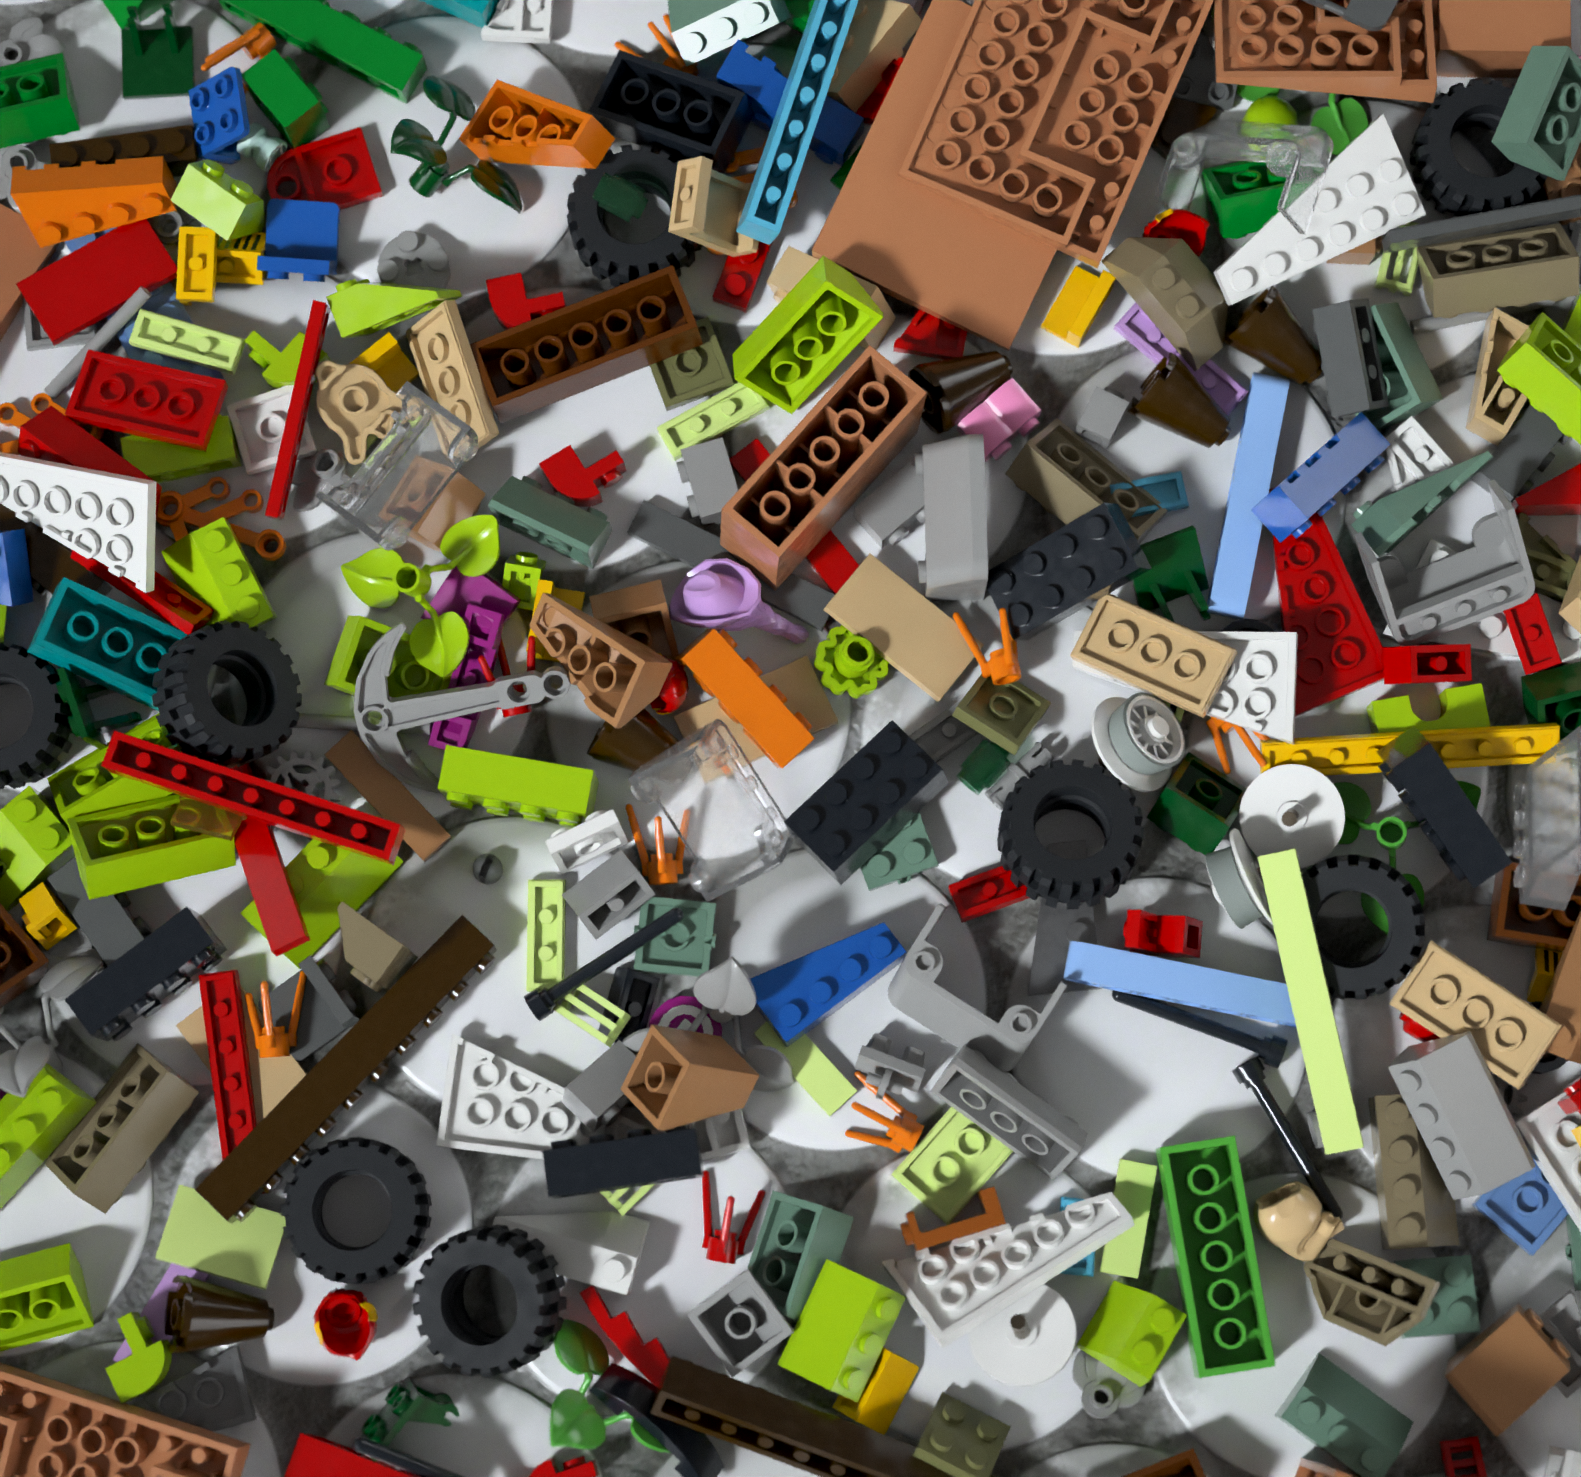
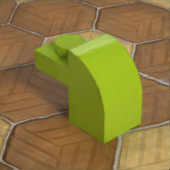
M253 330L244 340L251 351L248 357L263 370L266 368L262 376L267 384L275 389L294 385L305 335L300 331L284 350L280 352ZM321 350L319 363L326 360L331 361L328 354Z
M130 1312L117 1319L133 1354L105 1368L121 1403L130 1402L155 1389L168 1374L172 1360V1353L167 1349L166 1345H170L169 1340H160L153 1344L151 1340L155 1336L153 1327L146 1316L141 1317L139 1312Z

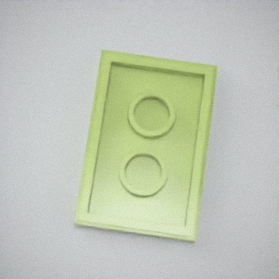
M951 1107L891 1175L946 1225H949L1013 1151Z
M179 1184L155 1258L266 1290L284 1235L282 1227L286 1226L285 1216H281V1213L256 1207L244 1221L240 1222L237 1219L232 1224L226 1221L194 1188Z

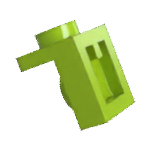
M520 551L516 552V555L509 556L505 562L502 586L521 599L517 608L533 611L538 580H542L546 561L538 559V555L531 552Z

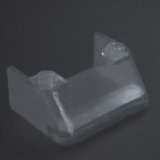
M1214 120L1179 136L1173 142L1155 198L1166 210L1171 208L1189 211L1206 158L1266 163L1268 169L1274 175L1287 177L1277 209L1300 234H1307L1333 152V140L1324 129L1315 126Z

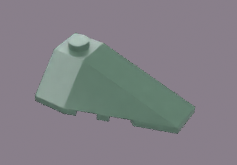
M1486 451L1383 497L1374 504L1368 500L1353 514L1357 520L1351 526L1358 533L1361 532L1368 545L1379 557L1386 556L1493 460L1494 457L1489 451Z

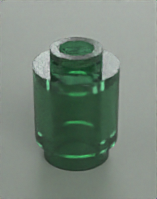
M606 172L592 196V199L599 202V207L627 222L631 220L632 216L639 220L649 201L643 197L645 189L617 174L611 176Z
M982 740L960 765L961 771L956 776L968 789L979 795L983 789L988 790L1010 766L1011 763L1007 759L1010 752L992 741L989 743L986 740Z

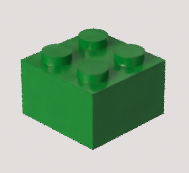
M273 49L242 74V80L253 102L291 147L296 148L311 143L330 128L325 116L329 110L322 102L323 97L311 82L306 84L299 75L301 71L288 55L282 58Z

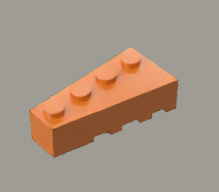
M496 80L459 140L480 160L488 162L597 169L615 138L593 115Z
M157 156L116 159L115 164L107 165L96 164V161L81 162V166L60 168L58 163L44 164V169L27 170L26 166L12 167L10 194L40 248L176 211V204L171 201V198L177 188V183L164 157Z
M715 628L706 629L677 655L674 660L678 661L679 665H682L683 668L687 665L694 673L692 676L695 682L704 692H707L711 697L715 696L719 700L718 705L725 714L736 724L740 723L744 727L742 730L744 734L777 768L783 769L815 739L809 732L813 728L812 725L800 712L797 711L793 715L784 705L788 701L786 696L774 684L768 688L759 678L763 673L762 670L751 658L747 657L743 660L734 649L738 644L724 629L719 633Z

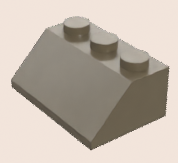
M341 902L338 906L345 961L354 967L350 974L377 993H380L383 988L388 991L411 968L418 957L344 902Z

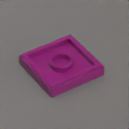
M456 566L451 570L430 602V605L436 610L438 617L443 613L453 611L463 619L468 603L504 614V627L521 602V599L487 574L468 577L463 575ZM425 610L421 619H431V616Z

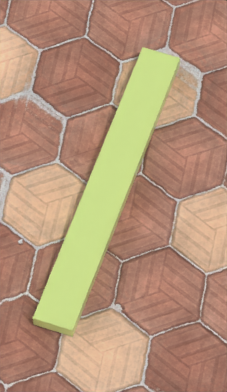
M1296 848L1258 856L1259 866L1325 1154L1363 1148L1362 1134Z

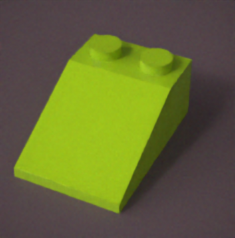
M369 278L360 281L352 279L335 286L337 292L326 296L341 337L350 338L369 336L432 310L445 300L461 298L462 294L460 290L385 282L370 283Z
M348 616L324 685L355 696L356 679L369 650L392 627L363 616ZM404 632L395 649L390 675L387 676L389 695L391 697H400L448 689L452 674L442 678L420 665L410 650V634Z
M28 786L0 809V859L7 864L6 871L0 878V903L9 912L20 903L18 899L41 882L44 883L47 877L75 857L68 825L45 797L31 786Z

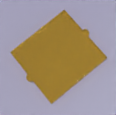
M180 795V803L170 823L172 826L232 841L242 820H246L248 817Z

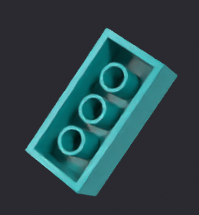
M63 577L55 588L27 652L61 668L65 667L81 677L159 711L158 707H153L152 695L157 693V688L152 685L154 674L161 671L158 668V663L162 655L168 653L169 647L187 636V634Z

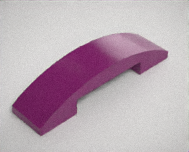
M468 603L464 621L469 631V645L462 663L452 673L448 689L487 683L478 657L480 655L485 657L493 673L501 641L504 614ZM481 711L434 722L428 745L445 750L446 745L467 748Z

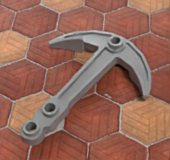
M401 622L388 630L369 650L356 679L353 709L361 739L378 764L408 785L429 792L441 793L438 790L439 779L425 766L413 749L407 752L399 730L497 707L509 709L540 703L545 696L551 699H559L568 693L571 683L567 676L568 672L564 668L552 666L543 673L532 670L498 677L494 682L391 697L388 691L387 676L390 675L397 644L407 628ZM553 675H558L562 678L563 682L560 685H554L550 682L549 678ZM517 682H522L526 685L527 689L524 692H517L513 685ZM371 711H378L381 713L382 719L373 720L369 713Z

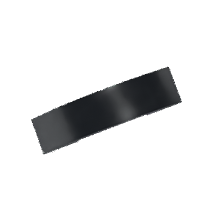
M611 1363L590 1388V1391L613 1413L618 1416L625 1410L679 1460L674 1469L683 1477H717L724 1468L719 1454L705 1433L651 1414L658 1388L643 1377L622 1366Z

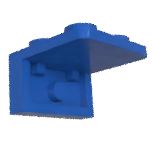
M229 67L188 90L198 158L232 165L241 160L240 153L236 150L238 140L249 134L250 126L241 70L236 67Z
M271 199L267 204L265 256H257V270L267 271V278L289 280V272L303 273V281L325 282V275L337 276L340 207L332 202Z

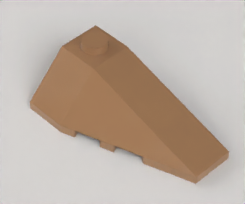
M549 593L542 594L529 624L551 657H556L568 672L567 676L571 685H577L585 696L584 703L589 710L615 728L623 727L659 696L673 664L648 646Z
M1581 911L1539 1008V1011L1562 1025V1028L1546 1051L1581 1064Z

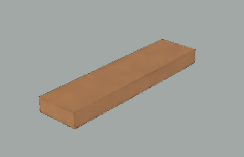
M352 730L324 754L385 820L401 824L406 829L403 840L424 862L452 838L393 774L377 763L367 746Z

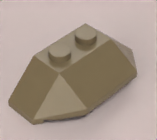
M1128 237L1101 260L1194 371H1197L1223 348L1228 305L1214 275L1183 239Z
M1333 1238L1328 1240L1316 1259L1306 1261L1303 1267L1307 1278L1310 1279L1314 1296L1325 1320L1385 1347L1424 1320L1440 1285L1439 1282Z

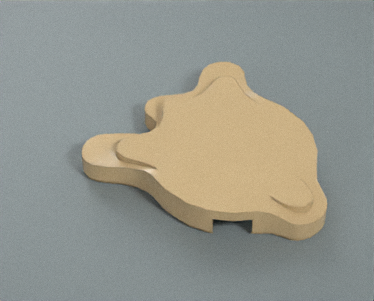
M326 360L320 362L315 369V377L318 382L316 396L318 412L326 425L342 439L345 458L350 464H361L365 460L367 437L370 434H374L382 440L389 439L395 420L399 417L410 416L417 409L415 398L393 392L387 387L382 377L366 366L337 364Z

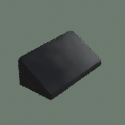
M616 968L607 1000L625 1011L631 1018L614 1044L618 1040L622 1042L627 1036L647 1027L660 978L630 968ZM606 1008L604 1009L603 1016L616 1023L619 1017ZM600 1023L598 1031L607 1036L611 1030Z

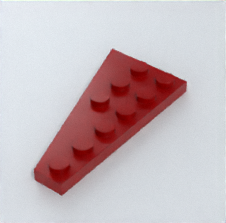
M1316 512L1309 518L1313 525L1297 539L1290 534L1280 543L1272 534L1282 632H1297L1295 717L1384 680L1382 644L1324 519Z

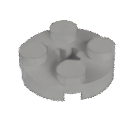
M404 231L398 237L392 239L382 250L378 260L377 273L381 282L446 289L450 280V262L444 247L435 238L423 233ZM421 262L420 268L423 272L420 275L417 273L412 274L411 277L406 275L408 273L406 267L408 263Z

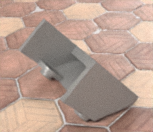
M967 434L922 445L921 453H915V475H922L924 482L926 542L925 561H918L919 583H926L925 598L929 601L984 600L988 581V544L983 434Z
M1495 479L1489 481L1488 486L1496 512L1482 517L1475 523L1472 529V539L1475 546L1406 573L1402 562L1394 556L1376 558L1361 532L1354 534L1370 585L1388 627L1400 645L1414 646L1520 605L1533 595L1535 581L1516 513Z
M940 903L933 911L888 987V998L895 1008L959 1049L965 1044L970 1049L981 1052L987 1061L1004 1072L1010 1071L1024 1055L1068 983L1063 980L1060 981L1041 1013L1027 1005L1019 1004L1010 1007L1004 1013L999 1023L992 1020L934 983L942 970L943 957L934 945L927 942V939L947 909V906Z

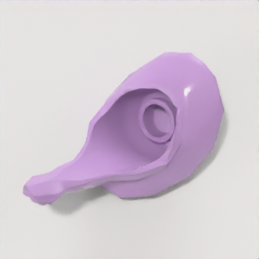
M728 558L706 559L689 570L676 588L669 606L670 619L690 627L715 628L717 631L722 629L725 631H741L750 627H756L774 635H782L795 644L806 642V638L809 636V632L803 626L793 624L781 617V615L773 612L769 605L762 602L761 583L748 567Z

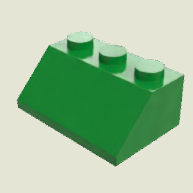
M63 52L0 67V149L23 143H32L35 140L52 136L66 135L80 130L78 106Z
M1308 148L1203 169L1214 221L1224 239H1239L1247 236L1249 233L1258 232L1272 216L1277 214L1296 193L1322 170Z

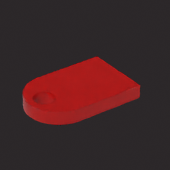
M361 127L284 152L273 162L267 178L268 191L272 199L336 203L340 210L383 196ZM285 181H292L296 184V191L288 197L280 196L278 194L280 184Z

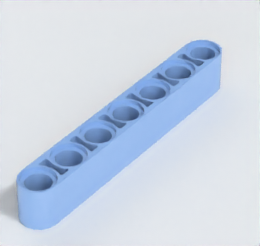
M1253 372L1207 600L1208 613L1240 620L1244 617L1263 524L1251 509L1269 493L1290 379Z
M1070 941L1064 980L1297 1028L1287 984L1085 942Z

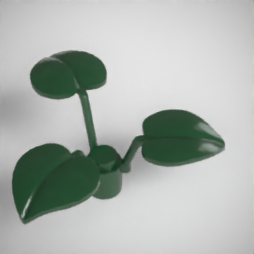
M428 76L423 82L424 92L434 105L449 112V120L438 141L434 140L431 132L425 126L414 120L402 119L396 125L391 138V153L406 155L421 162L409 178L411 187L424 197H432L441 184L449 187L454 180L467 173H471V180L481 190L520 214L522 202L517 185L512 177L499 166L485 160H480L476 166L469 164L449 175L448 170L450 166L442 146L457 116L470 121L476 110L471 98L461 88L435 76Z

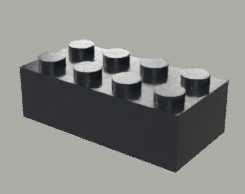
M619 50L588 110L589 114L593 115L612 136L640 146L642 144L651 145L653 150L658 152L664 149L680 160L699 156L713 160L712 170L725 174L755 114L745 92Z
M1103 503L988 571L986 588L998 611L1000 608L1006 609L1009 630L1013 640H1029L1152 568L1119 505Z
M891 720L784 821V824L791 836L842 885L949 783L944 770Z
M1414 726L1376 751L1383 761L1378 765L1379 769L1398 793L1403 790L1398 795L1399 798L1420 823L1418 824L1428 840L1433 843L1439 852V856L1459 882L1466 879L1473 888H1476L1512 863L1431 743Z
M186 906L67 997L65 1001L91 1036L105 1041L111 1039L117 1041L132 1030L133 1027L130 1024L139 1017L147 1018L157 1012L163 1006L160 1001L170 993L177 995L187 989L193 982L190 978L203 969L204 972H207L217 966L223 959L220 955L227 948L202 915Z
M689 1124L665 1130V1133L653 1135L649 1128L627 1131V1138L614 1140V1135L611 1134L590 1136L589 1144L577 1145L573 1139L551 1142L550 1150L542 1151L548 1197L553 1199L704 1177L699 1134L696 1128L690 1129Z

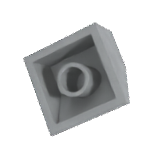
M749 1269L723 1286L687 1314L732 1378L794 1332Z

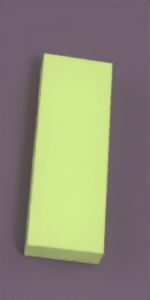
M140 308L129 343L134 347L235 376L245 346V339Z
M738 382L658 426L657 431L674 461L682 457L680 449L714 440L769 410V405L764 397Z
M528 880L527 992H531L536 988L539 990L544 987L549 989L565 979L566 900L562 897V894L566 892V880Z
M767 1021L754 1032L756 1038L764 1046L773 1047L786 1056L792 1066L795 1080L829 1117L857 1092L853 1085L806 1034L786 1047Z
M1119 1159L1113 1194L1132 1216L1134 1226L1104 1245L1099 1272L1138 1279L1157 1166Z

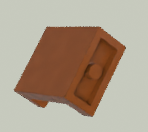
M995 1187L983 1189L976 1193L982 1215L927 1232L919 1231L913 1211L906 1213V1222L900 1224L906 1246L914 1245L915 1251H919L1006 1224Z

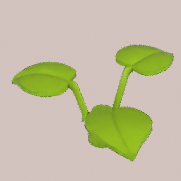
M476 515L466 518L453 525L445 533L440 549L442 554L451 560L447 564L432 566L425 564L420 568L414 564L405 563L399 553L392 549L376 548L364 553L355 560L341 565V571L348 586L368 606L377 609L392 607L397 603L401 591L414 597L416 602L425 608L430 614L431 619L421 620L415 625L409 639L410 650L420 665L442 678L452 674L462 663L469 645V631L464 619L459 614L449 611L438 617L436 610L425 599L424 595L431 588L430 574L432 572L452 570L456 566L463 575L468 577L482 576L489 572L496 564L500 553L499 524L497 518L493 515Z

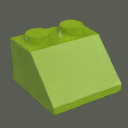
M207 159L188 164L171 198L173 203L227 241L263 230L265 226L263 200L253 193V188L240 180H234L224 173L225 169L223 166L215 161Z
M1113 1281L1076 1347L1142 1387L1151 1380L1187 1315L1155 1294Z

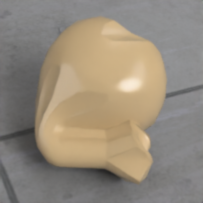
M1298 1181L1287 1183L1259 1197L1255 1202L1253 1214L1259 1233L1269 1243L1301 1261L1316 1259L1328 1240L1345 1229L1340 1217H1334L1329 1211L1322 1212V1204L1314 1191Z

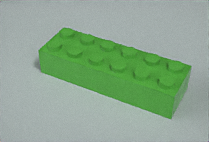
M1235 1136L1155 1149L1183 1313L1187 1315L1185 1326L1194 1377L1204 1378L1276 1366Z

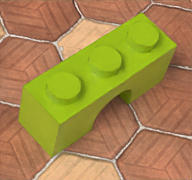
M1482 683L1445 689L1438 695L1441 713L1439 719L1434 721L1422 720L1414 714L1410 705L1409 695L1372 701L1366 707L1371 734L1405 732L1413 726L1418 731L1490 727Z

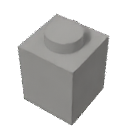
M1096 386L1077 424L1075 433L1108 449L1127 411L1129 402L1124 400V395L1115 389L1105 387L1103 390Z

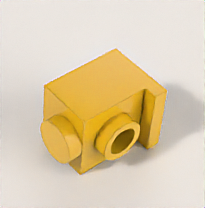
M43 882L18 899L26 912L21 917L27 925V931L46 950H49L77 929L62 901Z

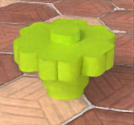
M843 625L830 629L827 634V640L821 641L816 648L814 666L817 670L824 672L821 676L822 685L830 688V691L835 695H842L846 691L855 699L863 695H869L876 689L877 681L883 680L888 674L889 662L875 652L872 643L862 636H855Z

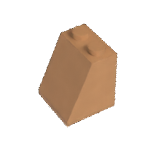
M652 1024L620 1090L657 1130L665 1131L744 1108L760 1075L721 1036Z
M1519 1303L1449 1358L1445 1371V1378L1496 1437L1503 1433L1570 1371L1568 1358L1571 1355L1557 1338L1551 1341L1542 1330L1545 1325L1540 1317L1531 1308L1525 1311Z

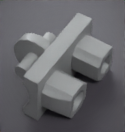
M874 1033L867 1045H862L854 1069L868 1074L866 1083L879 1087L875 1097L877 1099L883 1100L886 1090L900 1095L902 1089L906 1088L917 1093L926 1068H923L925 1052L912 1046H906L902 1059L888 1055L892 1041L888 1037Z

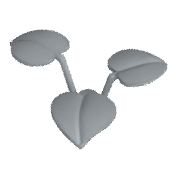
M732 956L721 965L701 974L694 983L693 992L703 1006L687 1031L695 1032L707 1014H710V1017L719 1023H727L732 1020L736 1052L760 1075L753 1090L777 1091L790 1087L795 1083L789 1060L777 1049L763 1045L752 1046L747 1051L743 1049L740 1017L754 1009L756 993L750 978L735 957ZM650 1028L632 1033L622 1041V1044L637 1056Z
M72 957L57 963L43 976L39 987L45 992L42 996V1005L48 1039L35 1036L28 1039L22 1045L0 1023V1033L16 1048L0 1055V1088L2 1090L24 1098L31 1082L46 1063L59 1073L61 1072L63 1063L54 1050L59 1043L54 1034L50 1001L51 999L56 1002L65 1000L77 991L104 965V960L97 957ZM4 1007L0 1008V1016L4 1012Z

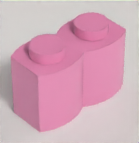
M1011 378L957 424V431L961 436L983 434L985 462L992 457L997 461L1012 448L1009 442L1019 434L1023 437L1027 436L1040 424L1037 418L1040 416L1041 409L1020 385Z

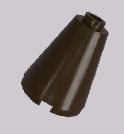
M1271 286L1269 290H1264L1240 314L1241 318L1238 321L1240 326L1237 329L1231 325L1224 335L1223 341L1229 346L1298 385L1305 381L1311 384L1323 372L1320 366L1322 363L1320 351L1274 286Z
M994 350L918 364L909 370L908 377L927 392L923 407L925 411L922 412L921 419L931 431L941 434L953 428L999 387L1010 380L1013 368L1006 355H1001L998 351Z
M1172 352L1169 353L1168 359L1164 357L1160 360L1141 384V399L1138 400L1133 396L1127 408L1128 412L1133 416L1207 448H1210L1213 444L1220 446L1232 430L1228 426L1230 422L1228 415Z
M645 708L621 728H615L605 721L596 732L586 753L595 760L671 784L677 778L683 781L694 763L689 760L691 752Z
M177 1275L172 1283L179 1284L176 1292H168L164 1324L165 1335H172L173 1345L166 1344L167 1349L171 1353H184L264 1338L267 1330H272L275 1313L273 1307H269L266 1299L183 1275Z

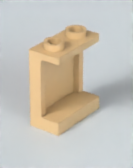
M703 156L678 161L668 232L731 257L756 253L759 241L736 232L752 183H744L712 170L713 160Z

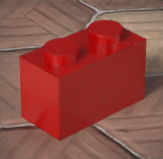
M1471 644L1383 647L1384 684L1472 681Z

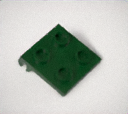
M163 4L165 29L143 30L136 6H127L130 18H127L129 29L121 30L122 89L124 100L189 96L188 90L195 87L193 27L177 25L171 4Z
M1192 525L1141 544L1140 547L1152 569L1132 580L1138 606L1148 611L1156 609L1159 616L1175 622L1166 602L1189 595L1202 621L1211 619L1207 611L1209 607L1201 593L1210 588L1196 528Z
M65 667L57 669L61 680L56 682L57 690L63 702L69 703L72 715L68 717V720L76 737L80 736L86 743H90L101 750L107 747L103 733L142 721L141 715L137 711L95 721L89 700L116 692L99 684L86 687L84 679Z
M407 1377L402 1384L398 1382L391 1388L385 1398L387 1403L378 1415L373 1413L368 1417L361 1428V1437L388 1446L407 1421L451 1426V1421L444 1417L446 1416L445 1412L449 1411L458 1417L459 1411L448 1394L443 1392L434 1394L416 1385L412 1379Z

